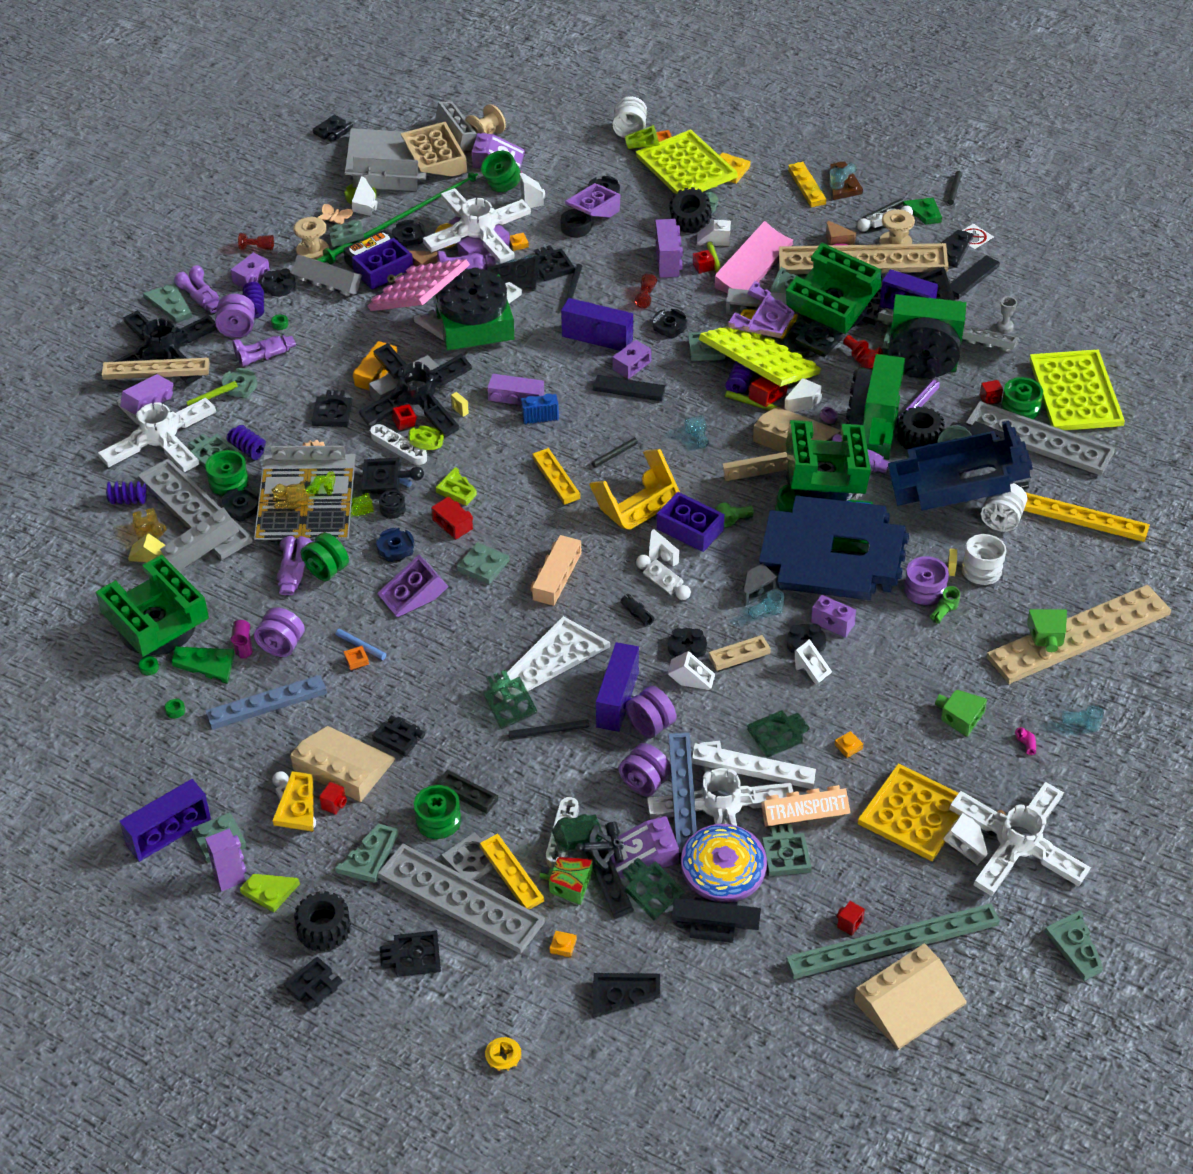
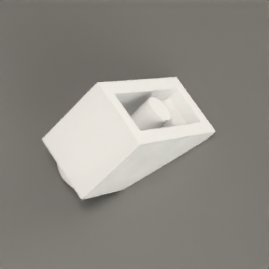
M520 173L521 200L530 208L544 206L545 190L541 189L538 182L524 173Z
M361 177L352 200V210L356 213L371 216L373 210L377 208L378 201H375V193L366 179Z
M712 221L697 232V245L706 246L707 242H712L713 246L730 247L731 221Z
M802 378L785 398L784 409L791 412L812 409L816 403L818 404L821 401V385Z
M689 651L671 659L668 675L681 686L705 690L712 688L715 673Z
M962 813L943 840L978 865L988 854L982 831L972 818Z

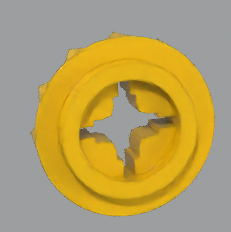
M496 1038L487 1045L485 1058L490 1067H494L498 1071L501 1069L509 1071L511 1067H517V1063L521 1059V1048L511 1038ZM501 1048L507 1054L506 1060L500 1056Z

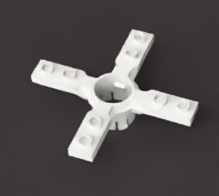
M455 188L441 193V199L461 219L452 227L423 238L424 245L431 253L460 242L463 237L470 236L480 238L483 241V246L499 264L514 259V252L493 229L497 224L503 225L531 214V208L523 200L494 210L487 200H485L484 206L483 198H477V205L476 198L466 201Z
M207 398L177 413H170L166 405L154 402L155 410H153V405L150 403L137 411L136 415L120 406L121 399L117 400L118 406L139 427L128 438L98 452L99 458L108 468L140 452V449L146 445L161 446L165 454L183 472L199 465V460L175 434L177 429L181 427L186 428L216 412L215 406Z
M720 741L700 743L702 745L721 748ZM703 766L705 773L703 776V787L700 791H694L695 811L703 810L706 814L714 817L715 824L737 826L735 814L740 811L742 806H750L753 809L762 808L761 802L766 800V796L778 795L779 798L787 797L786 793L793 792L792 784L784 783L755 787L740 786V779L734 770H728L727 776V769H714ZM721 790L727 791L732 795L716 797L711 792ZM673 795L647 798L650 819L667 816V818L674 817Z
M1045 782L1026 809L1024 805H1016L1006 816L960 791L951 803L949 810L959 816L963 813L967 817L972 818L985 831L995 832L1000 843L999 848L976 878L973 884L975 887L993 896L1018 857L1030 855L1040 859L1043 866L1080 886L1091 867L1053 846L1050 841L1043 838L1042 834L1046 825V819L1058 804L1064 792ZM1011 827L1025 828L1033 836H1026L1025 838L1024 835L1017 833Z

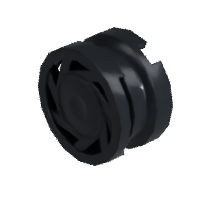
M389 490L380 495V512L385 518L395 519L400 517V514L405 513V497L401 492Z

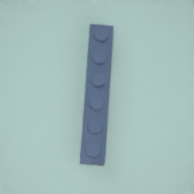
M321 675L205 711L213 730L325 695L327 690Z
M670 733L668 737L675 837L679 848V855H682L687 840L697 832L690 733Z

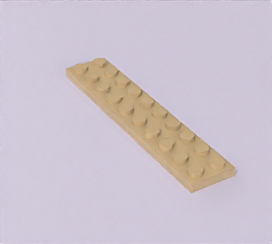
M946 243L831 246L881 269V273H888L890 269L898 272H931L943 266L946 272H948ZM779 246V270L780 267H783L789 274H808L813 268L811 256L819 246Z
M1145 585L1067 618L1064 644L1058 646V650L1055 652H1047L1046 646H1036L1030 634L987 652L986 658L1006 682L1011 684L1170 615L1171 609L1149 585Z

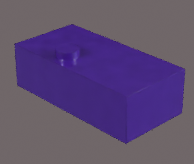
M568 298L561 310L562 337L618 351L623 350L633 341V313Z
M615 643L596 699V728L620 732L626 714V703L632 699L631 695L639 674V646Z
M190 779L121 819L119 822L127 848L140 862L191 832L192 827L211 820L206 794L193 779Z

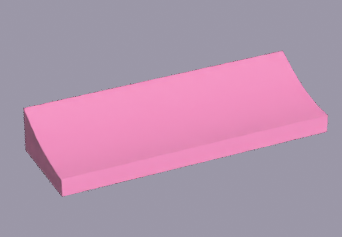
M764 221L716 273L715 288L728 293L729 288L749 290L754 281L759 283L778 262L779 246H792L793 239L779 233Z

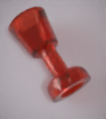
M239 233L238 247L239 249H246L247 245H257L258 248L273 251L274 236H258L257 239L247 238L245 233Z
M644 274L641 277L642 292L638 293L635 297V304L640 308H648L651 305V296L649 294L657 284V278L652 274Z

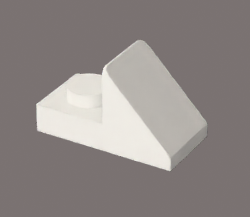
M652 530L649 546L651 562L661 556L670 565H677L679 563V550L656 530Z
M810 639L795 650L796 670L804 668L815 684L822 681L832 672Z

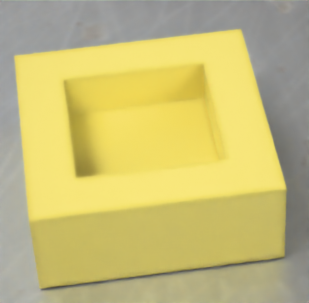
M453 393L451 395L452 408L461 416H466L469 414L468 401L459 393Z
M950 549L948 572L949 576H955L957 549Z

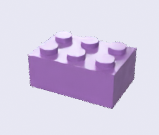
M676 219L656 220L655 248L659 278L679 277V270L683 268L682 260H680L683 257V248L681 246V236H678L680 235V227L676 225Z

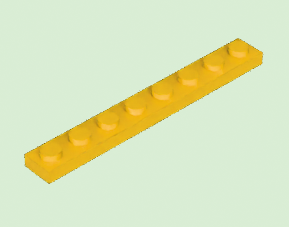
M1026 493L1027 502L1024 508L1026 512L1145 542L1150 524Z

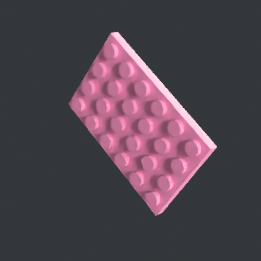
M456 259L454 261L448 260L444 263L421 264L416 267L413 265L406 270V274L397 277L394 280V284L385 287L381 295L373 297L371 299L372 302L367 306L370 311L423 305L470 264L467 259Z

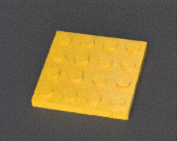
M898 763L859 817L858 825L933 861L945 844L943 838L954 822L960 817L949 810L951 803L959 793Z

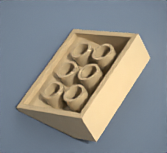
M446 121L401 133V137L413 159L418 160L420 172L446 176L467 173L466 157Z
M776 407L763 414L755 423L753 442L782 453L787 452L786 439L790 420L812 421L814 433L811 440L832 441L835 434L840 435L841 431Z
M329 726L304 739L290 755L294 771L312 774L313 780L326 786L329 782L344 787L346 796L362 802L395 761V757Z
M925 943L858 986L854 1001L898 1050L954 1013L967 1002L940 959Z

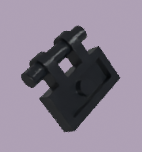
M334 114L313 128V134L324 140L328 138L332 142L339 139L343 133H348L353 127V123H346V120Z
M391 715L388 719L391 725L383 722L373 733L372 739L406 757L417 745V738L415 737L423 739L425 732L420 730L419 726L415 724L410 725L405 722V719L401 717L396 718Z
M316 957L286 981L284 987L299 1002L307 996L309 1000L304 1003V1006L307 1010H311L314 1006L318 1007L328 994H333L337 991V987L343 981L339 976L331 980L329 977L333 974L332 969L319 957ZM322 984L324 987L316 993L314 989Z

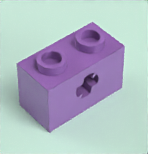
M254 252L231 269L233 283L243 288L246 283L259 282L263 279L264 273L270 271L268 259Z
M637 340L628 344L623 350L613 356V371L627 379L631 378L651 363V348Z
M821 595L812 607L811 623L818 624L820 627L846 638L855 625L856 609Z

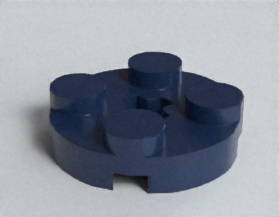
M400 528L387 529L380 534V538L376 541L378 553L388 562L411 556L414 552V538L407 530L404 532L400 531Z

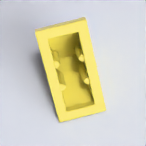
M147 533L132 545L128 560L149 562L161 554L163 555L160 549L165 544Z

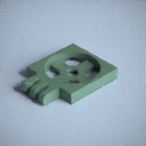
M201 434L200 438L197 437L194 439V442L190 441L188 443L189 447L193 449L190 452L205 469L207 459L214 451L219 452L229 449L240 453L239 449L218 434L211 438ZM205 450L207 454L200 457L202 451Z
M787 824V831H784L783 825H779V832H776L775 826H770L771 837H762L769 877L811 873L812 867L804 833L794 834L792 824ZM780 843L781 848L779 850L770 851L774 845ZM789 843H793L799 846L800 848L794 849L789 845ZM788 851L791 855L789 857L783 856V852ZM795 857L805 858L802 865L794 866L793 859ZM781 859L784 861L785 867H775L771 860Z

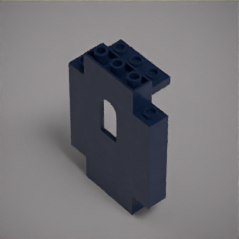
M1009 421L1002 422L1004 438L1002 439L996 437L995 432L991 431L907 449L908 459L888 463L897 506L920 502L921 510L923 511L1011 492L1010 485L1013 484V481L1031 478L1030 470H1033L1028 450H1026L1025 441L1021 442L1020 436L1016 435L1015 427H1011ZM987 467L996 469L989 474L960 479L959 473Z
M796 496L792 513L770 510L759 563H763L769 570L780 571L778 584L782 590L871 601L872 594L876 592V583L882 584L883 592L891 593L892 586H897L898 579L902 578L903 568L900 567L901 562H905L906 550H904L905 544L908 545L909 533L906 532L904 525L889 524L890 513H887L886 506ZM834 537L865 540L870 545L869 551L862 556L832 553L831 548Z

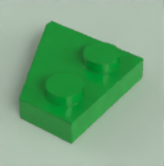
M934 198L903 201V206H910L913 210L912 215L919 218L924 224L942 223V216Z

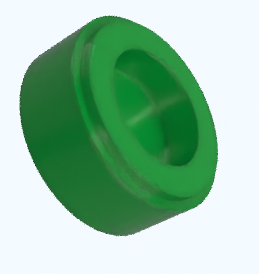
M282 314L273 316L271 318L272 328L275 330L286 329L289 325L288 318Z
M144 657L138 663L140 673L145 676L153 675L159 670L158 660L155 657Z
M171 699L164 706L166 715L172 719L180 718L186 711L184 702L180 699Z

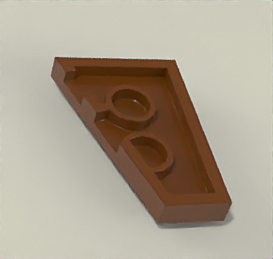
M845 161L830 164L833 200L863 194L862 186Z

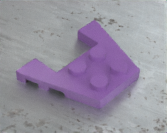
M754 281L747 295L762 301L761 305L751 320L734 313L727 327L781 338L795 312L781 300L774 299L770 295L771 292L767 289L763 290L760 287V283Z

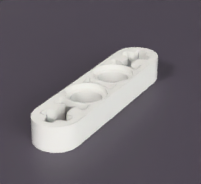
M377 424L371 427L370 432L373 441L415 465L426 463V450L414 447L407 438L384 425ZM390 439L396 440L395 442H388ZM409 447L408 450H402L401 448Z
M566 797L560 802L546 851V863L551 868H554L556 860L552 859L555 857V851H558L557 858L567 856L579 812L578 801L575 798ZM568 806H572L570 808L569 814H566V808H568ZM568 821L570 825L568 827H561L559 823ZM557 838H564L566 840L563 844L555 843Z

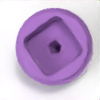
M824 407L820 412V417L824 422L834 424L838 419V414L834 409Z

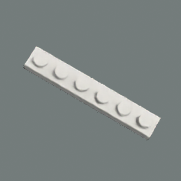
M697 743L694 744L692 764L714 769L722 768L727 769V771L731 769L738 774L780 783H791L794 786L813 789L816 771L814 768Z

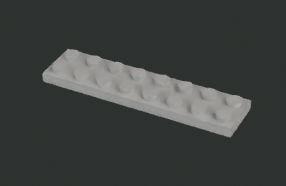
M884 308L879 312L878 320H882L883 324L892 325L893 309ZM964 325L962 339H966L968 343L976 344V342L983 343V346L991 348L998 346L1003 351L1014 350L1018 345L1019 337Z
M981 401L966 422V425L969 427L977 421L1003 432L1002 422L1009 421L1011 427H1015L1016 435L1020 436L1021 442L1025 441L1026 450L1102 476L1115 452V448Z
M169 458L138 475L139 481L143 485L146 483V488L189 529L221 509ZM235 521L234 523L239 532L212 549L221 560L253 542L252 537Z
M405 844L398 848L378 872V878L520 954L545 923L544 917Z

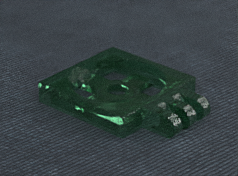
M505 670L501 671L503 679L500 678L498 673L494 674L496 682L493 681L491 676L486 677L491 689L483 694L500 729L537 713V709L520 676L510 680ZM508 688L518 689L522 693L517 695L511 694ZM500 691L503 701L494 705V696ZM512 699L514 701V705H507V700ZM527 700V710L521 714L517 707L518 703ZM505 709L510 710L513 718H502L499 712Z
M783 710L747 724L748 732L767 758L803 743L801 734L807 732L810 727L808 724H805V720L801 718L799 713L787 717ZM773 722L781 723V724H784V725H781V726H779V725H774ZM764 725L767 728V732L759 735L758 730ZM775 730L778 731L779 734L775 736L772 735L771 732ZM791 731L792 739L786 741L783 734ZM772 739L775 740L778 743V745L774 747H769L766 745L765 741Z
M636 858L634 864H629L628 869L625 868L622 871V874L630 881V884L624 890L653 921L674 904V898L679 899L685 893L656 861L647 867L639 858ZM647 875H657L662 877V879L658 882L652 881ZM639 881L647 888V892L642 896L636 891ZM668 884L672 891L671 899L664 893V888ZM657 887L659 893L653 894L651 888ZM652 899H658L663 906L659 909H654L649 906L648 902Z

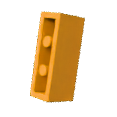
M378 341L370 349L368 355L362 359L358 368L354 369L353 378L356 387L370 391L369 383L387 375L388 371L373 353L374 350L386 343ZM390 345L397 353V347Z

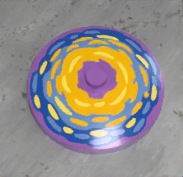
M714 824L698 830L687 840L681 855V871L686 883L698 895L715 902L727 903L747 898L760 887L766 874L767 858L762 844L752 833L735 825Z

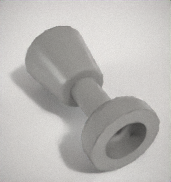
M1005 296L1000 300L1003 319L999 320L996 325V329L1000 333L1007 334L1013 331L1014 324L1010 317L1013 315L1018 302L1014 297Z

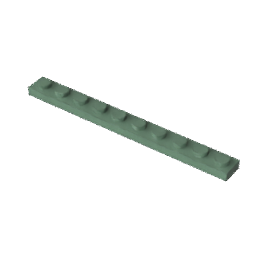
M992 903L786 956V963L793 979L919 947L924 943L930 944L999 926L1000 920Z

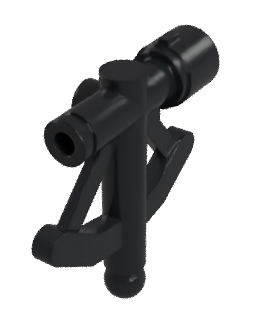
M617 822L605 824L607 836L599 831L598 825H594L589 834L588 843H578L575 846L579 852L590 851L593 860L602 870L608 868L607 862L613 854L616 863L624 861L621 851L624 844L618 838L620 830ZM598 835L607 842H596V836ZM610 850L603 860L598 851Z

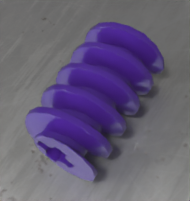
M258 282L246 283L242 289L243 295L253 302L255 307L254 318H259L264 314V290Z
M735 361L725 384L726 389L735 393H745L754 371Z
M244 425L232 428L227 434V441L252 459L258 460L263 455L266 441Z
M108 481L106 487L107 501H110L111 504H115L116 501L118 504H123V502L130 504L131 501L133 504H137L138 501L140 504H145L147 499L146 483L141 486L140 481H137L136 486H134L133 482L130 481L129 486H126L125 481H122V485L119 487L118 481H115L114 487H112L111 482Z

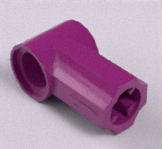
M236 620L233 623L231 642L234 644L235 654L240 658H247L253 654L250 636L251 625L245 620Z

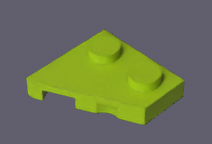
M654 125L625 136L628 149L660 145Z
M456 467L436 486V493L445 497L449 496L452 500L465 506L477 495L474 486L469 484L465 476L462 477L460 475L459 469Z
M252 874L240 887V892L274 913L300 885L298 878Z

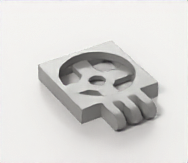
M474 832L443 853L442 860L454 871L476 881L494 869L490 861L486 866L480 862V859L485 856L481 849L476 852H470L466 847L471 844H477L480 847L481 842L495 834L490 832L483 838H480ZM459 853L463 857V861L455 865L453 856ZM469 857H474L476 860L474 862H468L467 859ZM467 868H474L476 871L467 872L464 870Z

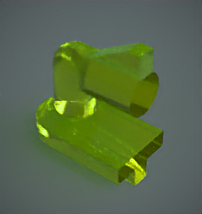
M329 471L327 476H315L313 482L306 489L307 493L318 494L321 484H324L327 495H332V492H334L335 473Z
M368 493L352 498L351 514L353 516L374 512L373 502Z

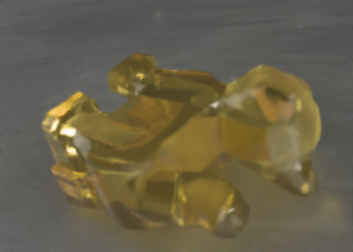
M304 481L288 486L279 483L272 489L273 501L285 497V501H278L274 504L275 509H296L301 506H308Z
M154 508L146 509L147 516L141 517V511L134 512L133 528L138 540L150 532L158 540L167 530L164 524L159 523Z

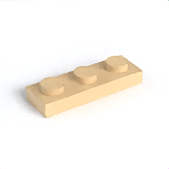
M763 635L711 651L708 657L716 671L768 655L771 648Z

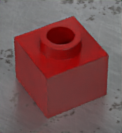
M709 250L693 253V265L698 274L714 270L715 260Z
M998 380L981 383L979 396L982 402L986 404L1001 402L1003 387Z
M410 404L393 408L392 419L398 430L415 426L417 416Z
M329 782L319 796L321 809L335 815L340 808L345 806L347 801L344 787Z
M849 901L837 913V928L853 936L864 920L865 909Z

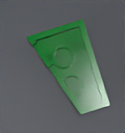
M175 647L172 664L173 667L192 673L199 672L205 674L207 678L212 679L214 677L220 679L222 683L228 684L235 653L234 649Z

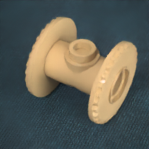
M492 104L484 107V117L481 119L474 115H469L465 119L476 133L492 134L496 132L500 134L506 128V121L502 112Z
M899 209L886 212L882 216V224L890 231L880 237V245L912 244L909 230L915 223L913 215Z
M307 217L296 222L293 228L294 233L299 238H302V242L296 248L298 255L316 260L323 256L325 248H329L326 241L319 239L327 229L322 219Z

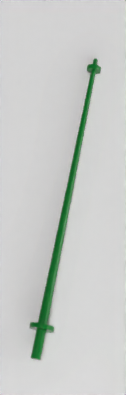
M468 173V178L364 233V239L441 197V193L457 188L469 180L471 182L476 181L478 173ZM361 240L343 244L332 251L329 248H325L323 256L316 260L321 262L327 261L329 264H333L336 261L335 256L341 254L344 248Z

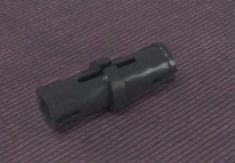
M630 594L622 597L621 604L630 610V614L633 617H637L645 626L653 623L654 616L645 610L642 603H638Z

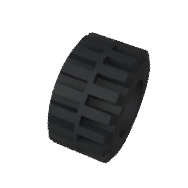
M688 187L684 188L683 191L679 190L678 194L675 193L673 199L670 200L671 219H676V225H679L680 230L683 229V232H687V230L690 233H693L694 230L698 232L700 228H704L706 224H709L712 217L710 200L701 189L695 190V187H691V189H688ZM690 207L698 208L692 213L683 212Z
M920 406L916 408L911 407L900 416L897 434L898 441H900L901 446H904L905 449L935 444L939 434L944 430V418L932 408L928 409L924 406L923 408Z
M320 891L315 892L316 895L313 896L309 894L307 899H302L300 905H297L295 908L294 920L297 936L300 942L304 943L305 947L311 946V950L316 951L320 949V951H325L327 948L333 950L335 949L334 946L343 944L342 940H347L348 933L351 931L347 903L344 902L342 897L338 898V894L333 893L330 895L329 891H325L323 894H320ZM321 918L332 919L325 924H314L316 920Z

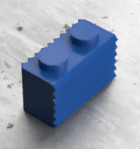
M545 394L544 396L521 398V412L524 424L552 420L558 421L559 404L557 395Z

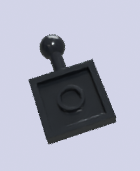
M400 457L364 459L361 483L362 494L384 493L389 490L398 491L400 478H411L414 481H419L424 477V471L419 466H415L411 470L400 471Z

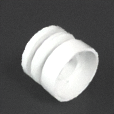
M632 96L624 97L616 103L613 129L617 135L625 138L626 135L645 128L647 107L644 102Z
M1014 483L1010 485L1011 492L989 496L985 500L981 517L984 523L994 530L1008 532L1014 530L1019 524L1027 502V495L1021 487Z
M988 534L974 535L969 538L966 543L962 564V573L965 578L980 585H989L997 582L1002 575L1006 556V546L1003 541Z

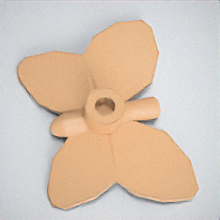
M324 204L322 207L323 214L318 218L343 224L344 219L352 216L353 210L345 209L339 212V209H336L334 212V208L331 205Z

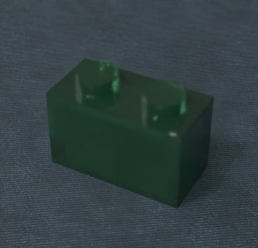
M582 814L570 819L564 817L557 821L552 829V834L560 853L576 850L575 846L578 843H588V837L594 825H598L599 831L602 832L596 814L588 816L587 814ZM597 835L596 842H601L602 838Z

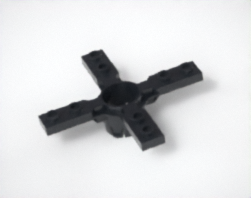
M137 310L123 317L124 323L145 341L134 352L113 362L188 359L179 351L181 344L190 343L217 330L215 320L207 315L179 329L178 327L175 328L168 319L166 324V318H159L158 321L157 319L149 321ZM202 375L179 377L188 385L202 378Z
M389 343L373 351L377 360L394 379L398 380L396 390L359 411V415L369 427L392 415L393 408L409 403L419 405L424 410V415L440 431L441 435L443 434L444 438L459 430V425L433 395L436 386H443L472 369V365L462 354L430 370L425 364L422 369V362H415V368H413V362L406 364ZM421 381L425 383L418 387V392L417 387L410 386L408 390V382Z

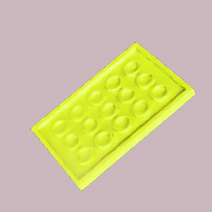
M691 129L660 141L659 146L646 147L636 151V157L674 194H678L679 190L683 191L687 187L688 189L695 187V190L699 188L703 192L738 177L737 171Z
M726 326L700 333L699 336L700 341L780 387L800 381L802 378L806 379L819 375L821 368L816 366L815 362L802 358V355L788 351V347L779 345L774 339L761 334Z
M1099 349L1030 354L1029 361L1036 381L1042 386V400L1051 426L1064 431L1124 426L1125 420Z

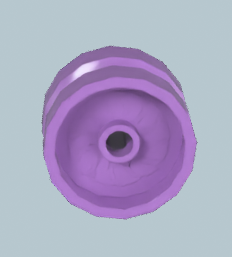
M240 294L223 296L217 305L216 328L220 333L231 338L247 336L252 331L254 325L255 307L253 302Z
M921 556L913 559L906 568L904 592L908 599L920 605L938 603L942 598L943 590L947 587L949 577L947 566L939 559L930 556Z
M271 608L267 610L262 621L257 626L254 632V639L264 651L271 655L287 657L292 654L297 642L301 639L305 631L304 624L294 613L287 609Z
M655 686L647 687L640 695H636L626 703V712L636 730L647 738L655 737L662 729H666L676 721V712L672 702L662 690Z
M640 743L620 763L619 773L626 785L633 791L643 796H652L661 784L670 777L671 765L659 749L650 744Z

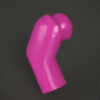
M1023 727L1017 728L1015 730L1016 738L1026 745V753L1028 755L1036 754V738L1034 734Z

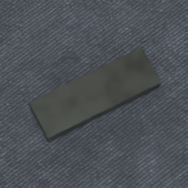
M446 770L435 783V785L448 786L453 789L459 796V800L486 814L499 800L497 794L449 770Z

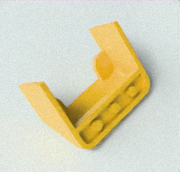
M661 449L645 450L643 452L650 467L642 475V483L645 488L619 504L612 495L606 481L589 483L601 511L622 529H633L653 517L677 492H680Z

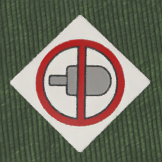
M975 224L962 230L974 234L973 240L969 245L973 249L994 238V236Z

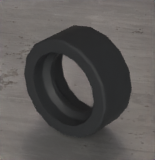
M578 209L565 211L560 219L562 233L576 238L587 235L591 231V216ZM573 221L583 222L582 224H579V225L569 224L570 222H573Z

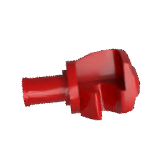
M850 335L846 336L843 340V345L852 350V357L864 368H873L876 354L884 355L880 346L875 350L869 349V344L865 340L858 342Z

